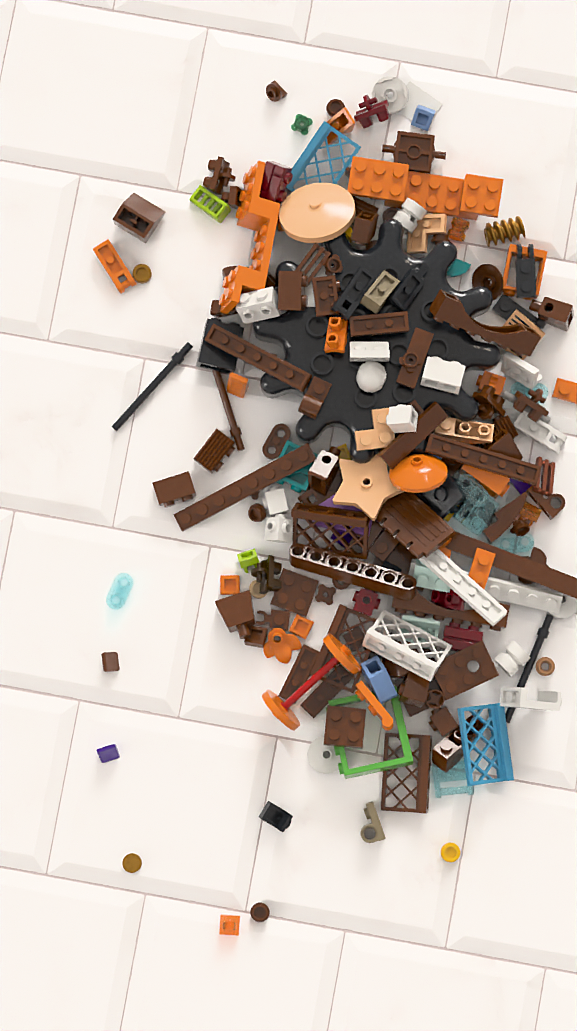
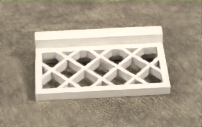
M383 610L374 625L368 629L362 646L430 682L452 648V645L385 610ZM383 619L390 620L392 624L385 625ZM405 628L409 630V633L402 634L400 629ZM395 629L397 634L390 635L388 630ZM383 630L384 635L377 631ZM418 637L426 639L427 642L419 643ZM412 638L414 643L407 644L405 639ZM400 639V641H401L402 644H400V643H398V642H396V641H394V640ZM435 646H439L445 650L437 652ZM429 647L431 652L424 653L422 648ZM417 648V650H418L419 653H417V652H415V651H413V650H411V649ZM434 657L435 660H436V662H434V661H432V660H430V659H428V658Z

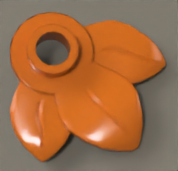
M274 628L268 634V641L264 645L263 652L266 658L275 656L279 662L288 664L291 660L292 651L301 649L302 645L295 635L286 634L281 628ZM279 636L281 639L275 640L274 637Z

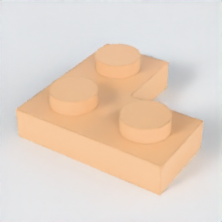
M426 214L422 220H417L418 225L412 234L408 232V254L427 253L428 235L446 234V214Z
M389 408L371 410L373 429L354 432L356 451L386 448L395 439L394 432L386 423Z

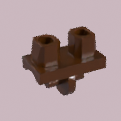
M218 156L217 160H209L208 170L214 172L213 177H205L203 181V186L212 190L216 195H222L223 187H228L229 181L234 182L236 179L231 174L232 168L229 167L230 163L225 161L224 157Z
M484 385L481 392H474L472 395L479 404L477 415L483 420L491 419L493 414H499L504 417L506 413L502 408L505 399L499 395H494L496 390L493 386Z
M538 388L536 391L530 389L527 394L532 396L531 398L517 390L515 393L517 398L512 406L514 409L523 413L527 405H529L532 409L527 417L536 423L543 415L547 417L549 411L537 403L538 401L541 403L546 401V398L542 397V389Z

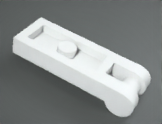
M523 411V413H520L513 424L515 429L558 454L561 450L560 446L563 442H566L568 437L540 419L537 423L527 417L528 412ZM551 435L556 438L554 443L549 441Z

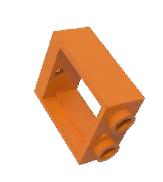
M515 244L509 245L503 272L504 286L502 292L510 297L516 295V287L506 285L512 256L516 257ZM522 246V258L528 259V247ZM534 249V259L539 262L536 276V297L522 299L532 301V299L538 298L548 251Z
M465 464L459 471V474L494 499H497L498 496L503 497L510 487L508 485L510 479Z

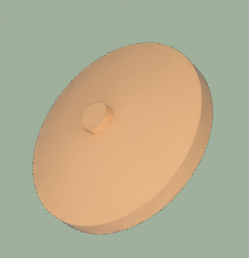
M313 183L296 189L286 197L279 210V219L282 229L292 239L304 243H322L340 236L351 226L355 218L356 208L352 195L343 187L332 183Z

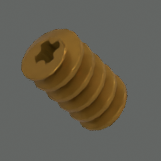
M519 216L515 217V222L510 217L507 223L504 219L500 221V225L497 221H494L492 227L488 222L484 228L488 247H490L491 241L496 246L498 239L501 240L502 244H505V238H508L510 242H512L513 236L518 241L520 234L525 238L524 224Z

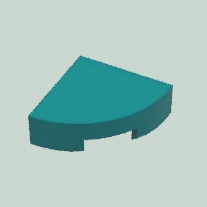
M456 258L447 276L457 277L463 275L469 270L471 264Z

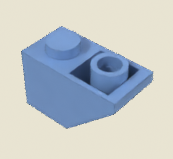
M378 655L360 664L362 675L381 704L398 696L390 676Z

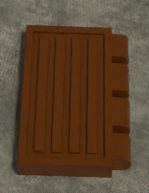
M404 491L387 499L376 518V521L382 524L392 536H395L405 548L409 547L408 550L417 559L423 556L427 558L455 535V530L412 492Z

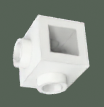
M283 514L267 517L264 540L277 543H291L293 520L286 519V515Z

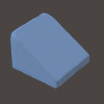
M418 105L411 125L428 131L436 111Z

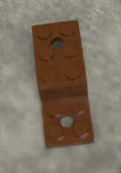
M483 640L446 657L436 671L432 681H429L428 690L437 689L441 691L446 701L499 676ZM472 660L476 661L479 665L478 670L475 672H471L468 669V663ZM405 677L393 682L397 687V691L400 683L404 682ZM403 703L409 717L430 708L425 704L419 708Z

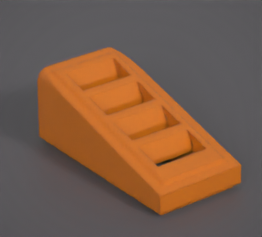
M230 372L227 392L244 398L249 387L248 379Z

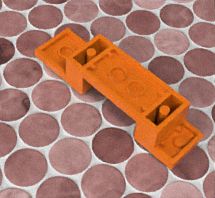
M356 156L352 158L347 189L352 196L384 200V206L402 209L401 206L408 197L422 206L427 213H440L451 217L476 221L478 215L498 217L504 179L466 174L464 179L408 171V164Z
M259 160L243 176L242 183L244 184V189L239 196L241 205L236 212L238 226L256 231L254 235V242L256 244L250 256V259H253L252 265L249 268L238 265L234 270H231L228 276H225L222 284L224 294L221 295L219 305H221L220 312L228 314L239 303L241 294L264 289L280 203L259 197L265 169V162Z

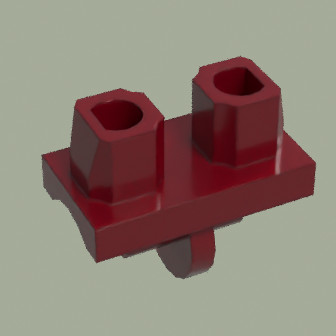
M364 95V102L358 104L361 110L356 111L354 116L355 121H359L364 129L373 125L372 115L376 114L379 122L388 120L390 117L387 109L389 106L388 100L377 103L376 97L370 99L368 95Z
M450 589V593L438 590L432 591L431 601H434L435 605L464 611L465 601L452 589Z

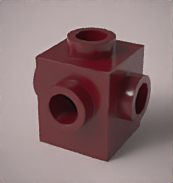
M360 588V591L356 590L352 599L355 602L353 610L371 616L374 609L378 610L381 601L378 598L379 594L366 588ZM366 596L370 598V603L368 604L363 602V598Z

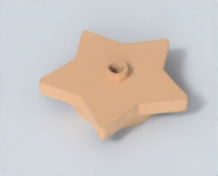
M378 454L374 455L369 462L362 464L353 460L339 459L343 482L333 498V504L354 506L361 509L371 520L375 521L382 505L387 499L404 492L392 485L389 479L387 464Z

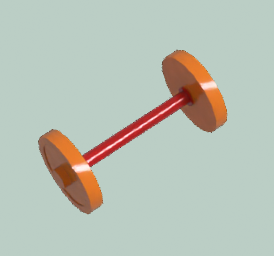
M330 633L323 638V642L334 657L285 702L271 690L267 689L262 694V699L272 714L290 730L295 731L300 726V722L289 707L336 664L340 662L355 675L361 670L360 664L351 654L350 649Z

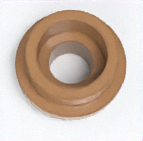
M542 657L537 660L535 668L541 676H549L554 672L555 664L551 658ZM543 663L548 664L547 670L542 669L541 666Z

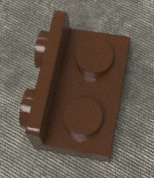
M335 275L312 278L316 317L333 315L339 317L340 313L331 310L332 305L338 299L337 292H340L339 280L336 281Z

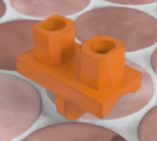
M340 317L329 318L324 348L325 353H345L348 320L345 321Z

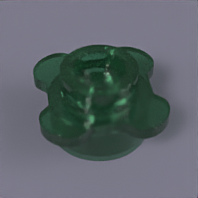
M297 114L291 129L301 132L302 135H307L309 126L313 124V121L302 114Z

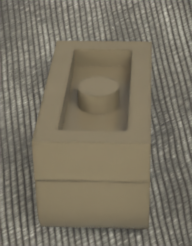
M384 270L364 294L360 303L377 314L400 281Z
M374 802L365 803L367 808L363 810L366 819H371L372 823L366 824L361 828V838L366 843H374L386 839ZM368 828H372L375 831V836L372 839H367L364 836V832Z

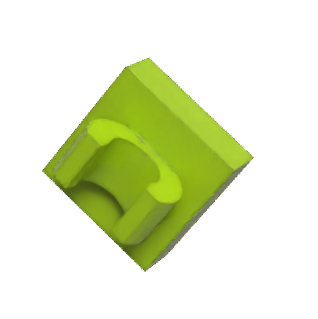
M255 548L237 554L241 569L244 568L245 573H249L248 566L254 565L257 568V563H260Z

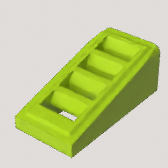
M201 185L189 198V201L220 224L231 212V208L227 203ZM205 193V196L198 202L197 200ZM209 198H211V200L207 203V205L204 206V204L207 202V200H208ZM215 203H217V205H216V206L213 208V210L211 211L210 209L212 208V206H213Z

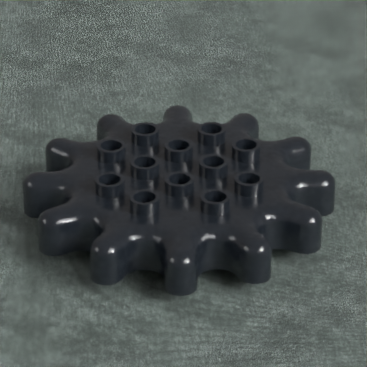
M396 219L383 221L379 228L376 244L368 250H357L352 247L345 232L332 240L322 242L321 245L326 251L331 253L330 258L334 254L338 255L343 266L341 273H335L336 281L339 280L340 292H337L338 297L360 266L365 267L377 278L385 270L401 281L411 267L415 268L417 264L425 263L429 267L423 276L425 284L405 310L408 312L409 332L351 337L349 324L345 353H325L328 321L330 317H335L334 315L316 317L315 307H305V311H287L278 317L253 322V333L259 341L279 345L285 353L284 361L312 375L304 392H301L264 373L260 380L263 395L274 399L293 393L303 399L314 376L331 383L332 386L316 419L314 420L303 414L298 420L295 429L296 437L304 444H312L328 428H341L350 437V460L360 464L369 462L375 453V449L356 451L354 434L355 431L373 429L371 410L394 407L400 404L407 405L415 399L424 411L435 401L451 418L465 422L475 420L479 412L478 403L463 390L462 385L458 394L420 385L427 357L435 356L444 361L459 362L465 366L464 374L472 370L491 371L497 367L501 359V352L495 344L477 341L462 328L457 330L451 327L448 322L440 323L433 318L434 315L429 310L441 289L455 295L463 304L466 313L474 319L488 312L493 302L492 292L484 286L474 287L467 291H457L450 286L447 280V273L457 258V248L452 242H438L430 253L421 258L412 257L407 254L403 248L404 229L402 224ZM287 260L281 262L275 271L277 284L279 282V271H295L298 265ZM387 298L377 314L400 311ZM346 302L342 304L346 309L349 307ZM359 303L351 316L372 315L375 313ZM415 328H419L434 335L416 386L412 389L398 384L396 381L402 367L399 363V358L407 353ZM350 342L389 343V362H379L384 366L387 373L386 381L380 390L371 393L365 392L359 387L356 376L360 366L365 362L350 361ZM429 435L409 455L429 454L425 453Z

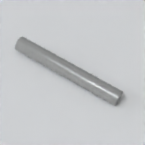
M505 389L500 394V396L513 404L517 398ZM527 405L524 411L529 413L532 407ZM543 415L540 420L548 424L551 418Z

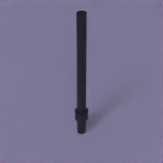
M189 342L178 353L175 352L171 357L172 360L111 426L114 430L118 431L177 364L180 365L184 361L186 354L193 348Z
M549 614L546 615L542 627H539L536 635L538 636L529 655L530 659L527 661L516 687L525 688L542 644L548 638L550 633L548 630L554 618ZM507 708L505 713L507 723H510L516 708Z

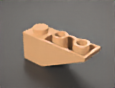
M447 417L433 430V434L466 444L492 443L494 424L476 421L466 422Z

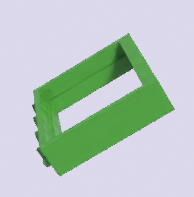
M357 695L329 700L328 704L329 706H344L363 701ZM399 695L391 699L403 757L349 769L344 747L334 746L336 756L340 755L341 763H338L340 775L344 774L345 779L413 765V757Z

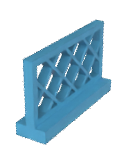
M323 121L292 167L291 173L293 177L286 188L293 192L295 191L293 187L297 181L305 180L306 185H308L307 179L318 177L319 183H321L320 177L331 175L332 184H337L361 146ZM331 131L338 135V144L328 145L327 136ZM351 144L356 149L351 155L344 156L342 145ZM339 145L341 157L331 159L329 147ZM326 148L328 159L317 161L316 152L319 149ZM314 157V158H315V162H311V163H310V161H311L312 158ZM342 159L343 168L341 171L333 172L331 161ZM329 161L331 172L320 174L318 163ZM316 164L318 175L307 177L306 167ZM339 173L334 180V174Z
M500 703L457 708L467 786L514 780L504 707L500 706ZM488 708L489 717L485 721L480 714L483 709ZM464 711H469L474 716L470 723L465 720ZM477 719L483 724L479 732L473 727ZM486 728L491 731L489 741L482 735ZM469 730L477 735L472 743L467 738ZM479 739L486 743L482 751L475 746ZM489 747L494 751L492 759L485 755ZM472 749L479 754L475 762L470 759ZM482 758L489 763L485 770L478 766ZM491 767L496 769L497 778L493 779L487 774ZM475 769L482 774L478 781H473L472 773Z

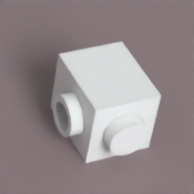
M400 404L389 407V414L386 416L387 426L394 433L416 432L418 413L412 405Z
M279 486L268 488V492H265V497L262 500L264 508L269 509L270 517L275 516V514L288 513L289 509L284 488L279 489Z

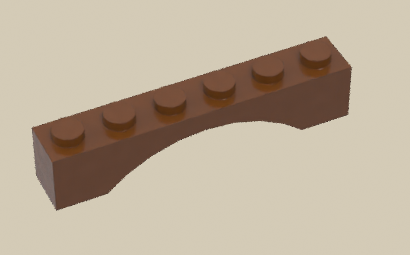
M441 289L429 308L436 321L440 323L448 322L451 327L457 330L462 328L471 336L479 335L484 341L488 343L493 341L502 349L510 348L519 356L524 354L530 357L541 339V336L534 329L520 323L502 327L482 324L472 319L466 313L463 304L455 295Z
M417 589L416 596L411 600L393 597L391 608H394L396 613L406 614V611L414 612L413 615L418 617H425V614L432 615L433 619L444 621V618L452 619V623L463 624V621L470 622V626L482 628V625L490 626L489 630L501 632V628H506L510 605L499 603L507 610V614L494 626L474 609L459 611L439 607L423 597Z

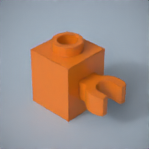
M484 371L483 375L479 374L476 385L479 387L477 391L481 392L484 385L493 386L496 390L494 395L500 396L506 377Z

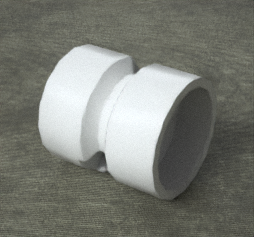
M407 197L401 206L402 211H397L393 219L398 220L402 224L403 229L412 234L418 225L417 220H422L427 211Z
M512 641L505 648V653L501 652L494 659L496 664L510 677L519 670V665L523 666L530 659V656L515 641Z

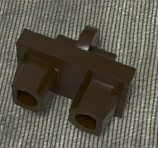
M268 555L266 560L257 563V568L251 570V576L255 577L256 582L260 583L259 593L266 594L268 591L277 592L281 589V580L275 579L274 575L281 573L282 564L274 561V556Z

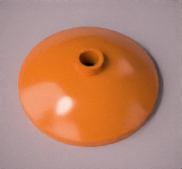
M429 454L408 455L397 466L389 470V479L392 485L402 491L412 493L433 490L442 485L448 476L446 464L441 459Z

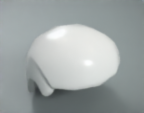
M366 361L360 366L356 381L362 390L373 393L383 387L387 373L384 366L379 362Z

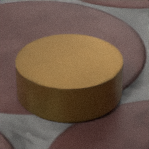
M146 264L136 265L133 269L134 280L140 284L150 281L152 277L150 267Z
M129 853L123 858L122 866L125 871L135 873L141 868L142 859L138 854Z

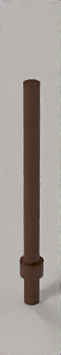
M212 370L230 425L229 432L231 438H234L237 451H243L245 447L241 438L242 432L237 425L221 372Z

